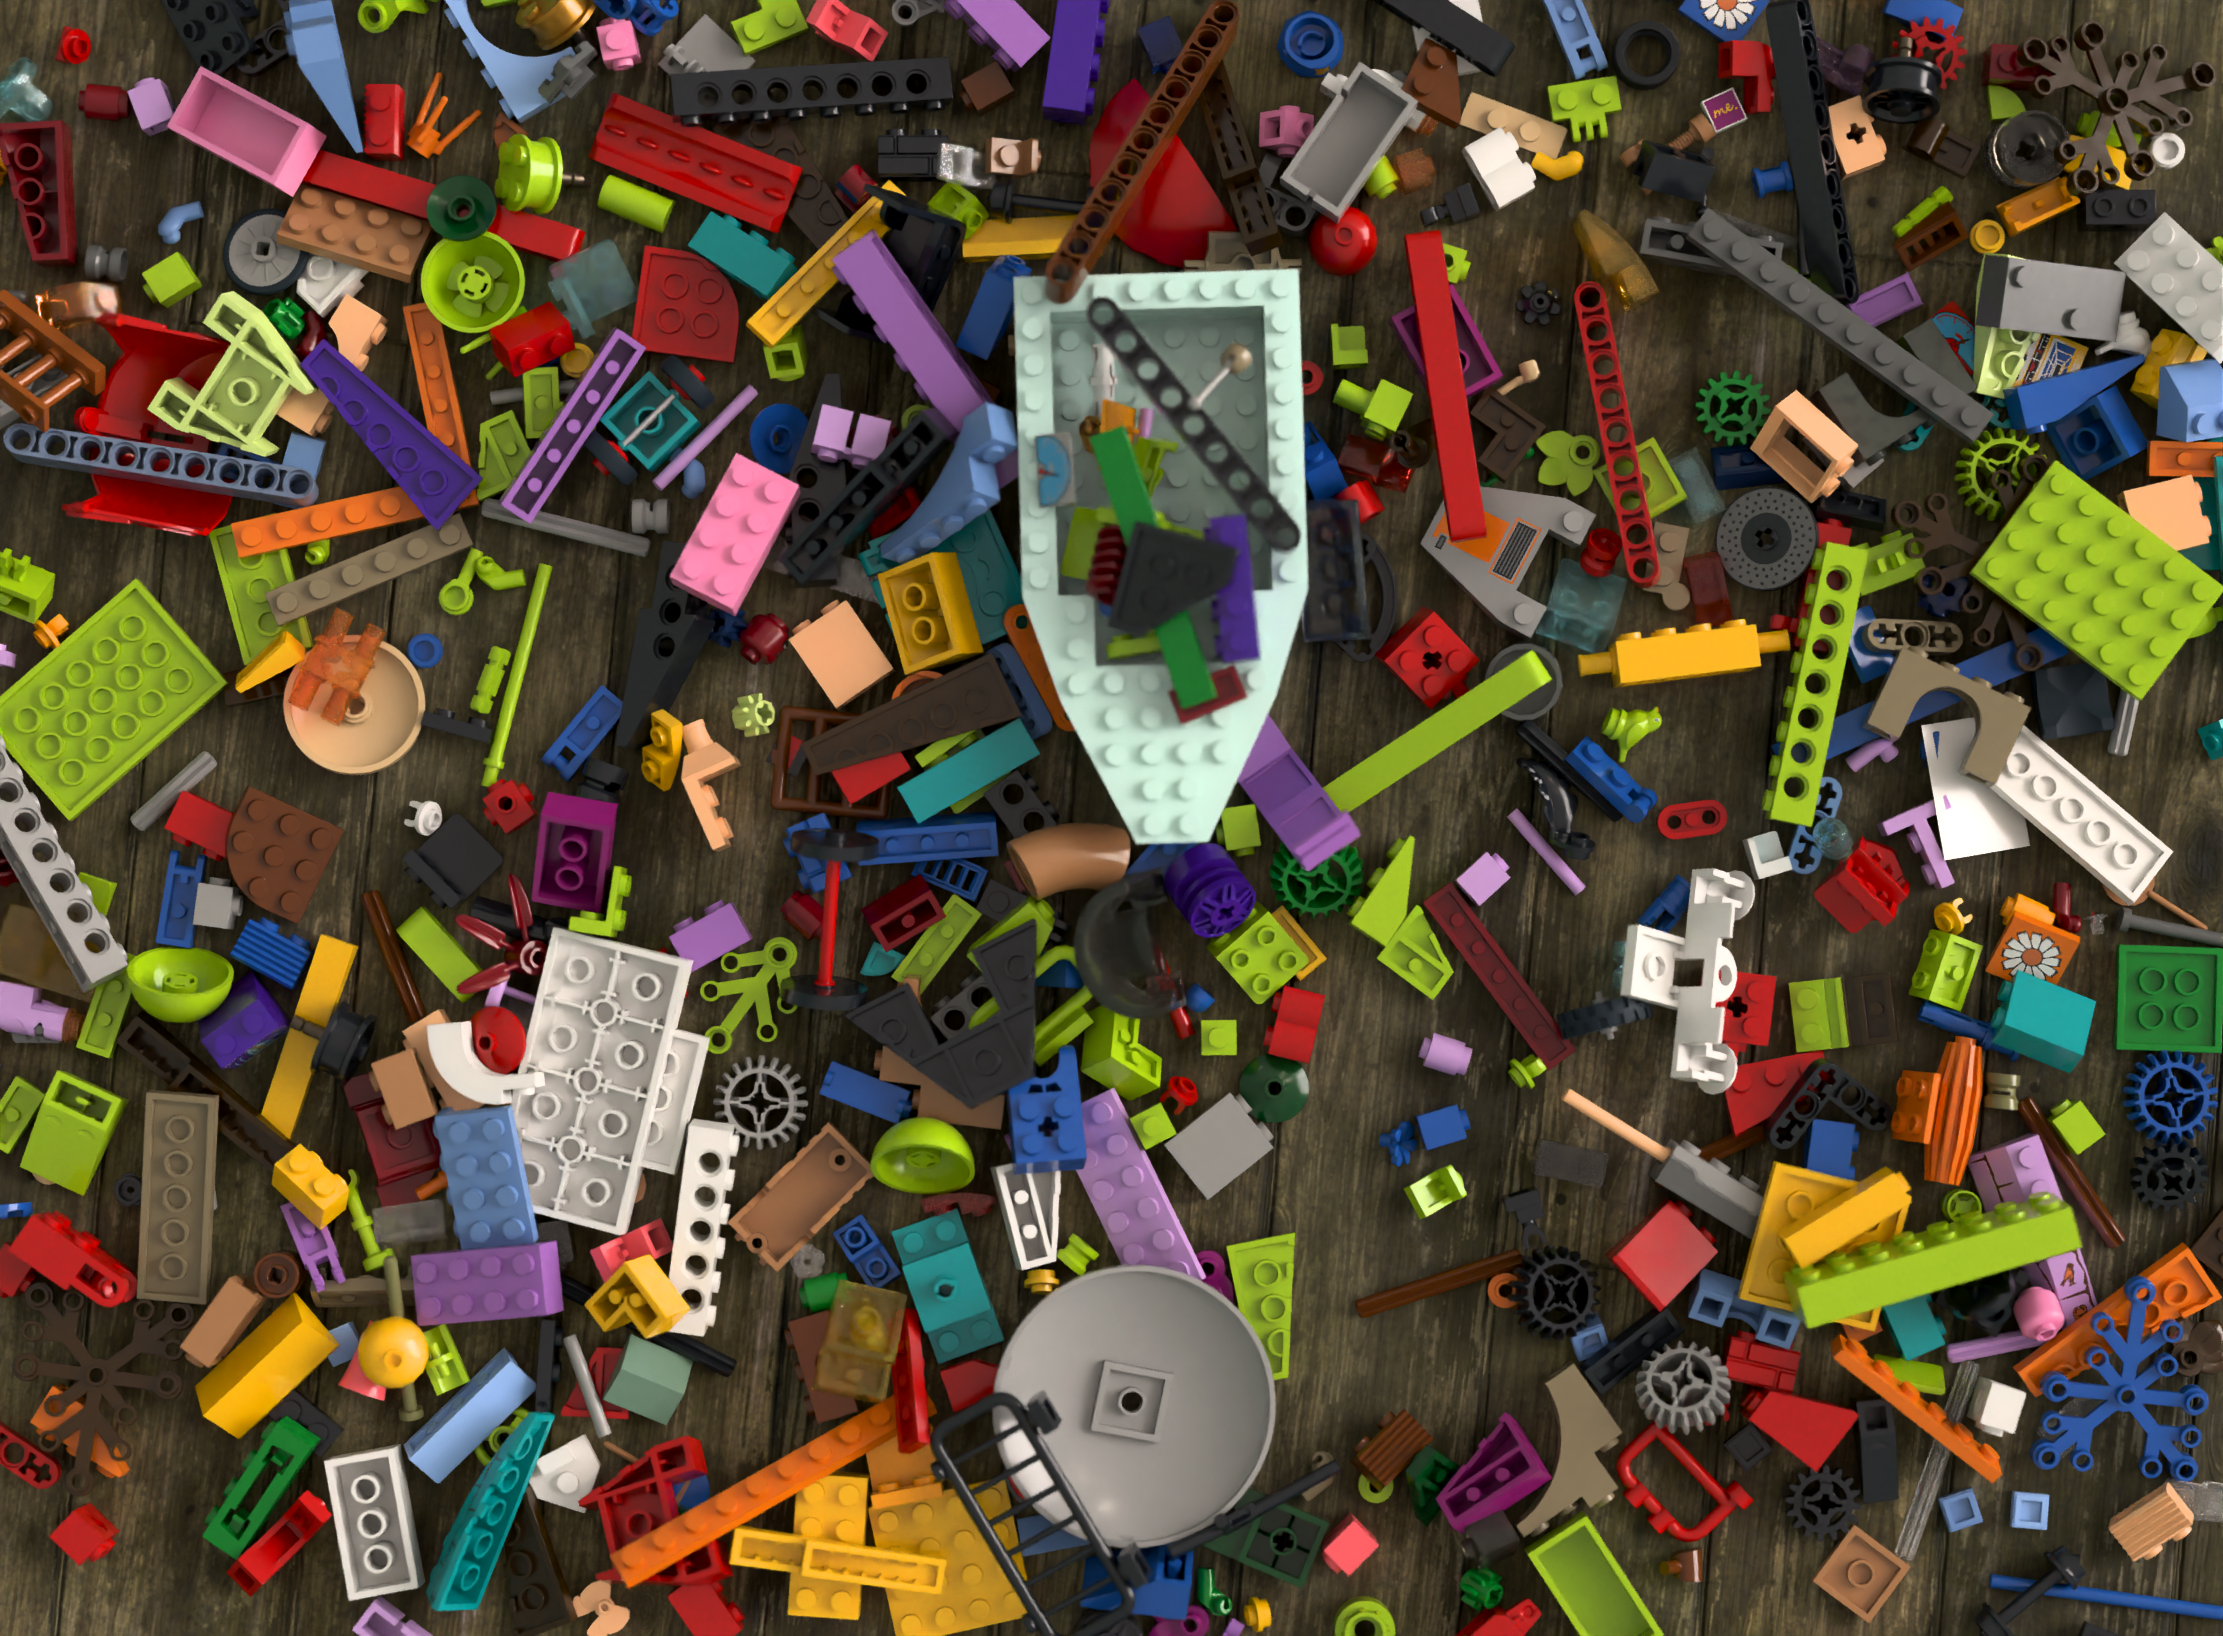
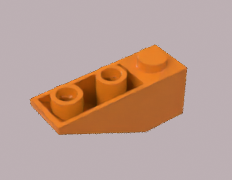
M62 1383L54 1385L49 1390L30 1423L38 1427L36 1432L39 1435L44 1431H53L85 1407L86 1398L81 1397L67 1407L64 1415L52 1417L45 1412L44 1403L46 1399L52 1395L59 1396L68 1389ZM53 1400L49 1406L52 1413L59 1412L62 1408L61 1401ZM81 1428L62 1442L67 1445L66 1451L74 1457L77 1454ZM96 1430L91 1461L97 1464L96 1470L109 1478H114L115 1476L120 1478L126 1475L130 1470L125 1461L118 1462L111 1458L108 1445ZM48 1435L45 1437V1439L55 1441V1437L53 1435ZM116 1446L114 1449L115 1456L122 1457Z

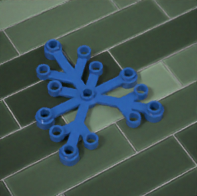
M2133 1276L2127 1280L2124 1286V1294L2131 1302L2126 1342L2114 1328V1321L2107 1313L2097 1312L2090 1320L2091 1328L2098 1335L2104 1337L2122 1360L2121 1374L2119 1375L2109 1363L2107 1352L2099 1346L2090 1347L2085 1353V1360L2093 1369L2098 1370L2109 1385L2072 1382L2059 1371H2049L2044 1374L2040 1380V1390L2050 1401L2060 1402L2068 1396L2102 1399L2105 1401L2084 1417L2059 1415L2056 1411H2046L2040 1419L2043 1429L2049 1434H2058L2062 1430L2066 1431L2053 1441L2046 1438L2036 1440L2030 1447V1458L2039 1468L2044 1470L2052 1469L2059 1463L2061 1453L2075 1443L2074 1450L2070 1454V1463L2078 1471H2088L2094 1462L2093 1456L2089 1453L2093 1428L2117 1410L2122 1412L2130 1411L2146 1432L2143 1456L2138 1462V1468L2147 1478H2156L2162 1472V1464L2158 1460L2160 1449L2167 1458L2166 1468L2168 1473L2177 1482L2187 1483L2193 1480L2198 1473L2197 1462L2188 1453L2179 1452L2171 1441H2180L2184 1446L2194 1448L2202 1440L2201 1432L2192 1424H2185L2183 1426L2157 1424L2142 1404L2181 1407L2189 1415H2199L2208 1407L2209 1399L2207 1394L2194 1384L2185 1385L2179 1392L2145 1389L2161 1376L2169 1377L2176 1373L2178 1362L2169 1353L2157 1355L2154 1363L2136 1376L2138 1364L2167 1341L2171 1343L2179 1341L2183 1336V1328L2176 1320L2166 1319L2160 1324L2157 1331L2141 1342L2146 1307L2154 1300L2156 1290L2146 1277ZM2147 1288L2146 1296L2137 1298L2138 1290ZM2107 1319L2106 1327L2098 1329V1321ZM2172 1325L2176 1326V1332L2171 1336H2167V1328ZM2102 1353V1359L2098 1363H2092L2093 1355ZM2164 1360H2171L2170 1367L2162 1370V1362ZM2055 1384H2062L2063 1388L2059 1393H2052V1388ZM2130 1390L2131 1397L2127 1400H2121L2122 1393ZM2194 1397H2200V1403L2195 1407H2190V1401ZM2055 1417L2058 1419L2054 1427H2047V1422L2050 1418ZM2194 1431V1438L2190 1441H2185L2186 1433ZM2051 1451L2052 1458L2048 1461H2042V1455L2045 1452ZM2080 1455H2086L2085 1463L2081 1465L2076 1464V1460ZM2154 1461V1469L2145 1471L2146 1464ZM2183 1465H2189V1471L2181 1475L2179 1473L2180 1468Z

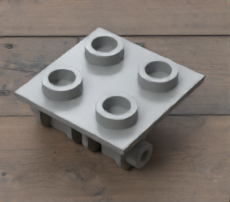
M704 14L676 45L672 43L664 50L663 54L665 57L658 65L670 75L749 69L756 61L750 55L744 57L739 45ZM708 92L701 93L697 97L698 102L704 107H712L717 103L714 95Z

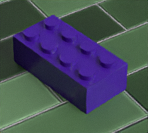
M1058 0L1042 105L1044 120L1085 125L1086 115L1093 116L1095 88H1090L1091 81L1098 82L1100 54H1096L1095 51L1096 47L1103 48L1105 20L1100 19L1101 13L1108 14L1110 0Z

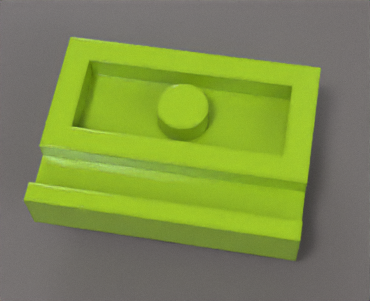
M1841 977L1789 983L1797 1053L1849 1047Z

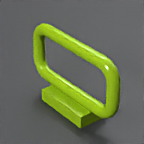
M1056 946L1037 959L1036 978L1057 961L1066 959L1075 966L1085 979L1084 986L1036 1026L1035 1062L1040 1067L1059 1052V1048L1062 1045H1067L1094 1022L1083 1005L1096 993L1099 984L1098 974L1084 955L1071 946ZM994 996L971 1016L968 1030L985 1022L1000 1009Z

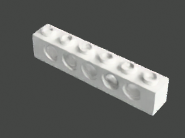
M693 1118L689 1125L669 1281L690 1307V1310L668 1332L704 1337L708 1326L714 1327L717 1306L711 1305L712 1292H719L721 1272L715 1271L717 1258L723 1259L726 1238L720 1237L721 1225L728 1224L730 1204L725 1203L726 1190L732 1191L735 1170L729 1169L731 1156H737L740 1136L734 1135L735 1124ZM707 1152L716 1154L720 1160V1165L716 1167L707 1166L703 1162L702 1155ZM700 1187L711 1188L715 1193V1199L712 1201L701 1199L698 1195V1189ZM696 1221L706 1222L710 1226L711 1233L707 1235L698 1234L694 1230L693 1223ZM692 1255L701 1256L706 1262V1267L703 1269L692 1267L689 1263V1257ZM694 1289L700 1293L702 1300L692 1303L685 1298L684 1291Z

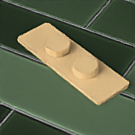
M1476 93L1470 94L1460 121V125L1485 135L1501 127L1505 133L1511 132L1520 148L1535 154L1540 151L1554 160L1557 159L1567 133V129L1563 126Z

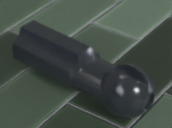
M481 896L476 897L470 916L498 928L508 936L518 939L522 938L521 929L515 926L512 905ZM532 914L533 924L527 927L529 939L542 941L549 947L553 927L568 930L570 922L564 918L547 919Z

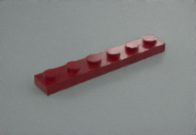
M1451 882L1422 902L1536 1057L1541 1059L1547 1071L1576 1051L1569 1039L1563 1040L1557 1023Z

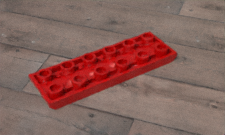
M615 92L611 93L601 125L588 156L602 164L778 234L803 170L802 167L700 126L682 127L681 122L673 123L672 115Z

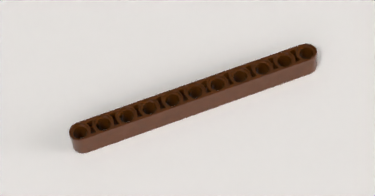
M1216 0L1208 7L1048 262L1045 269L1044 291L1050 301L1057 304H1065L1075 297L1233 43L1237 34L1239 8L1231 0ZM1073 253H1081L1083 255H1074ZM1057 279H1062V280H1066V281H1065V282H1058V281H1056V280H1057Z

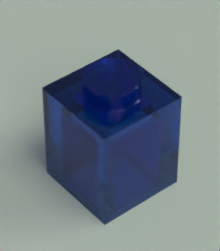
M1170 16L1137 29V37L1153 74L1162 71L1163 75L1167 74L1183 49Z

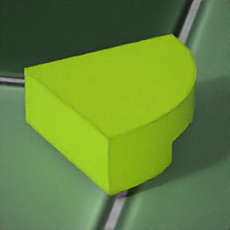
M1988 85L1986 87L1990 122L2020 119L2027 116L2022 101L2014 92L1998 85Z

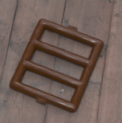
M787 705L780 709L776 750L772 749L771 764H774L770 805L773 809L814 814L824 812L825 815L871 820H885L888 817L892 781L877 789L875 806L854 803L849 806L842 792L840 802L820 800L822 774L816 776L810 762L806 799L785 796L793 720L814 722L812 738L827 731V724L841 725L862 715V713Z

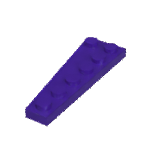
M322 339L300 364L436 530H439L484 480L325 339Z

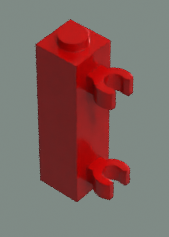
M1828 518L1826 520L1823 519L1822 523L1817 522L1819 528L1818 549L1825 542L1849 546L1852 529L1843 527L1842 522L1836 519ZM1811 566L1802 576L1795 618L1774 614L1770 619L1769 630L1780 631L1787 629L1788 633H1792L1790 640L1791 649L1800 650L1802 639L1797 638L1798 626L1801 617L1806 618L1809 604L1804 603L1805 592L1808 583L1814 582L1816 570L1811 569ZM1831 571L1827 575L1826 582L1829 588L1836 591L1841 588L1842 577L1837 572ZM1823 606L1819 612L1820 620L1826 625H1831L1835 620L1834 610L1829 606ZM1816 640L1812 646V652L1824 655L1828 653V646L1825 642Z

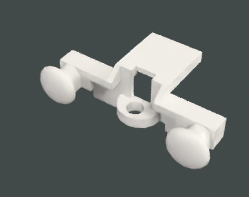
M1714 868L1692 869L1685 938L1641 925H1628L1620 994L1678 1010L1671 1078L1686 1082H1697L1705 1093L1712 1095L1722 1093L1728 1089L1737 1073V1059L1733 1050L1726 1044L1721 1043L1725 1008L1715 1007L1716 1001H1724L1730 997L1737 980V968L1734 958L1728 949L1721 946L1722 939L1732 938L1734 921L1743 918L1749 912L1755 899L1754 884L1746 873L1738 870L1727 873ZM1675 960H1704L1702 986H1672ZM1719 970L1721 971V981H1719Z

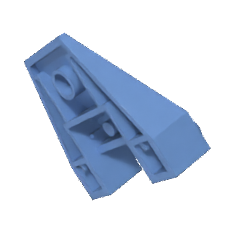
M288 0L290 11L283 12L287 32L292 33L285 35L289 55H297L301 70L355 152H363L361 132L332 0Z

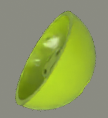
M486 231L481 236L469 241L456 242L445 238L439 241L430 251L424 262L421 273V290L428 309L441 323L459 332L483 333L508 321L517 311L524 295L525 273L521 260L513 247L498 235ZM485 284H488V286L486 285V288L482 293L481 291L484 289Z
M168 946L151 949L134 957L127 967L128 984L138 1004L153 1017L162 1021L176 1023L198 1021L213 1013L228 996L234 977V969L228 960L219 954L196 947Z
M915 1117L895 1124L882 1135L874 1148L870 1170L880 1182L900 1191L915 1194H943L956 1191L968 1185L974 1178L975 1164L969 1144L957 1129L935 1118Z

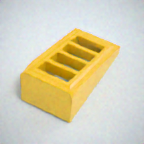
M287 630L283 631L237 674L235 689L242 693L300 663L305 659V647Z

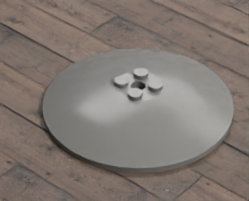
M1151 1265L1106 1267L1076 1277L1053 1290L1025 1316L1014 1331L1000 1360L994 1383L993 1393L1008 1392L1016 1396L1023 1403L1026 1410H1028L1026 1404L1033 1395L1042 1390L1046 1392L1062 1421L1056 1430L1045 1436L1039 1428L1038 1430L1106 1544L1113 1547L1124 1548L1133 1542L1137 1544L1138 1548L1164 1545L1178 1541L1214 1523L1216 1515L1227 1513L1251 1486L1262 1467L1273 1435L1276 1405L1274 1380L1269 1360L1253 1327L1243 1314L1213 1287L1195 1277L1165 1267ZM1128 1392H1136L1141 1396V1404L1135 1410H1127L1122 1406V1398ZM997 1406L993 1408L995 1436L1017 1424L1016 1419L1007 1407ZM1022 1429L997 1443L1007 1470L1036 1454ZM1040 1460L1010 1476L1026 1500L1054 1485ZM1059 1491L1032 1504L1042 1516L1054 1525L1072 1515ZM1077 1521L1062 1528L1074 1536L1087 1540Z

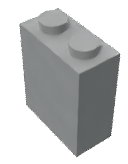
M1228 1092L1164 1143L1168 1151L1207 1200L1274 1148L1269 1142L1274 1136L1262 1121L1255 1125L1248 1116V1113L1253 1109L1240 1093L1233 1097Z

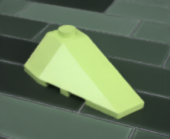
M1984 253L1983 260H1982V265H1981V269H1980V274H1979V278H1978V282H1977V287H1976V314H1975V324H1976V317H1977V310H1978V303H1979V296H1980V289H1981V282H1982V275H1983L1985 255L2003 256V257H2012V258H2019V257H2015V256H2011V255H2005V254ZM1975 325L1973 381L1978 388L1973 392L2005 399L2003 389L2013 386L2025 364L2024 356L2032 342L2038 340L2041 333Z

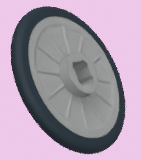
M275 208L253 211L241 218L230 230L223 248V264L230 280L241 290L254 295L275 294L291 286L304 271L309 253L277 243V233L287 214L286 211ZM269 248V254L264 256L263 250Z

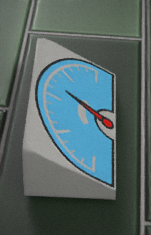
M1071 432L1035 436L1039 507L1075 506Z

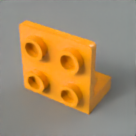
M929 1423L930 1428H931V1433H932V1431H933V1426H932L931 1423ZM896 1436L866 1453L873 1491L871 1494L873 1510L943 1497V1482H939L935 1478L930 1464L936 1461L930 1444L912 1454L899 1453L898 1438Z

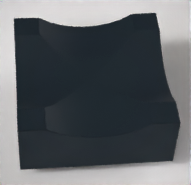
M2081 663L2029 672L2039 738L2042 741L2115 729L2108 699L2106 677L2090 664Z

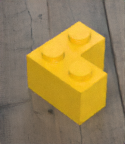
M650 1254L625 1262L584 1304L604 1332L633 1321L645 1339L671 1330L690 1310V1307Z

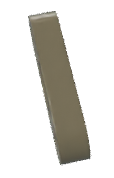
M1879 618L1867 624L1862 632L1865 646L1870 651L1876 653L1896 654L1901 648L1908 650V647L1911 645L1906 642L1904 637L1907 628L1916 630L1920 636L1919 645L1912 647L1923 650L1928 656H1947L1957 651L1963 643L1962 631L1956 624L1951 622ZM1879 629L1880 633L1884 635H1891L1894 632L1895 634L1894 638L1889 637L1880 642L1878 637H1873V632ZM1944 632L1945 637L1951 638V643L1946 646L1943 640H1933L1930 642V637H1937Z

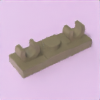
M409 1267L407 1277L400 1279L403 1305L416 1306L412 1267ZM320 1268L319 1273L325 1282V1290L317 1292L314 1282L311 1281L310 1293L315 1307L389 1306L386 1280L370 1275L347 1278L344 1269L341 1268L346 1281L338 1284L335 1279L327 1280L325 1268Z

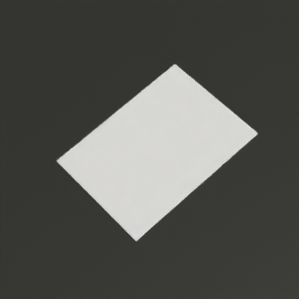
M1974 717L1921 725L1944 860L2030 846L2025 817L1990 787L1958 773L1974 737ZM1939 731L1938 760L1933 732ZM1944 795H1947L1952 808L1945 810Z

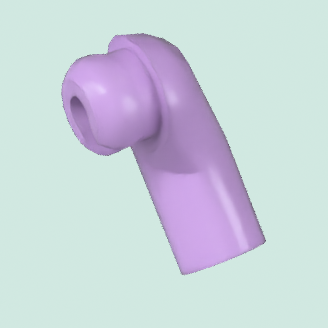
M1882 738L1864 743L1845 760L1850 768L1857 772L1879 755L1883 762L1888 763L1899 754V751L1893 745L1894 742Z

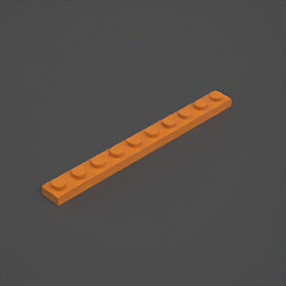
M894 1395L610 1555L613 1565L627 1588L629 1589L896 1437ZM929 1396L927 1400L928 1418L937 1413L935 1404Z

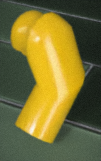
M1538 151L1530 166L1551 179L1560 181L1577 175L1582 170L1584 158L1581 153L1570 151L1568 155L1554 160Z

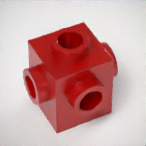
M503 778L487 788L489 795L482 799L487 806L483 809V812L494 827L499 824L505 834L508 835L513 834L539 816L531 804L535 797L524 782L518 785L515 780L511 779L506 782ZM508 799H511L512 807L507 810L505 803Z

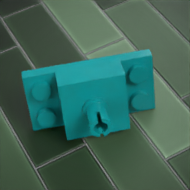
M958 1207L891 1231L903 1264L902 1270L938 1364L1005 1340Z

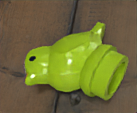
M1657 706L1648 711L1633 709L1629 712L1621 708L1617 710L1611 707L1604 719L1601 733L1607 735L1611 740H1617L1619 746L1618 762L1624 764L1629 749L1648 733L1659 729L1662 724V718Z

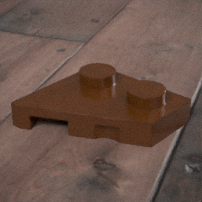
M1426 37L1409 69L1401 90L1418 100L1417 110L1455 130L1461 121L1457 54Z

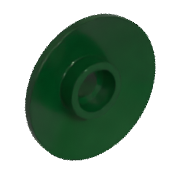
M468 175L453 176L439 183L431 192L427 201V218L434 231L445 239L456 242L473 240L484 234L492 225L497 211L496 199L490 187L482 180ZM466 209L470 211V213L465 217L458 216L459 212Z
M1264 1054L1252 1060L1244 1069L1240 1078L1239 1093L1253 1109L1249 1112L1251 1115L1265 1122L1279 1123L1293 1118L1301 1111L1308 1098L1309 1083L1304 1069L1297 1061ZM1273 1081L1281 1085V1091L1277 1095H1272L1268 1092V1085Z

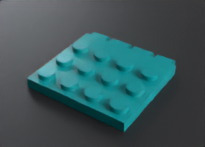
M989 508L985 513L973 519L961 530L955 532L937 547L926 553L956 552L982 646L1007 635L1002 625V618L1009 607L1015 604L1025 605L1022 597L1021 577ZM897 530L867 543L869 549L858 554L867 577L902 565L881 556L880 544ZM876 580L870 584L881 608L884 609L886 605L879 580ZM886 614V615H885L886 620H887V622H888V624H889V626H890V629H891V631H892V633H893L889 616H888V614ZM1024 615L1016 619V626L1022 629L1027 625V618Z

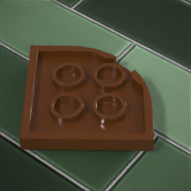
M247 785L228 824L225 838V856L233 880L239 889L255 904L299 924L344 829Z

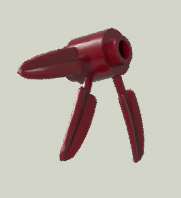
M510 873L508 875V889L515 926L521 929L523 939H517L508 943L504 941L506 934L503 931L482 920L464 914L454 917L455 923L479 941L495 950H500L501 947L506 949L504 952L505 962L493 965L461 982L456 988V991L460 994L475 993L499 985L510 979V971L525 975H540L543 972L548 946L542 941L529 939L527 927L533 924L532 911L525 888L519 877L515 874Z

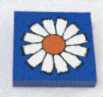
M1685 0L1677 12L1723 43L1731 40H1742L1770 0Z

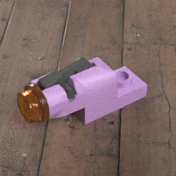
M0 980V1028L10 1032L15 1043H70L72 1040L78 1041L85 1022L84 1014L77 1013L76 1009L65 1008L44 999L40 1002L42 987Z

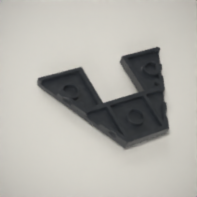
M1034 918L971 950L1002 1012L1001 1014L939 1044L911 985L906 983L845 1014L846 1018L971 1110L1035 1078L1037 922Z

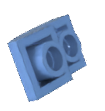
M293 431L282 465L305 469L312 474L316 481V477L320 473L327 441ZM297 482L293 486L292 492L295 494L305 493L309 488V482ZM274 503V504L281 505V506H285V507L292 508V509L304 508V507H297V506H291V505H285V504Z

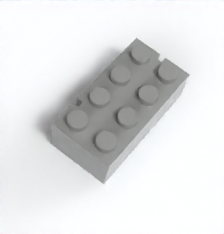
M1359 62L1343 85L1341 95H1336L1280 177V186L1304 202L1311 197L1312 207L1338 224L1416 110L1418 100Z

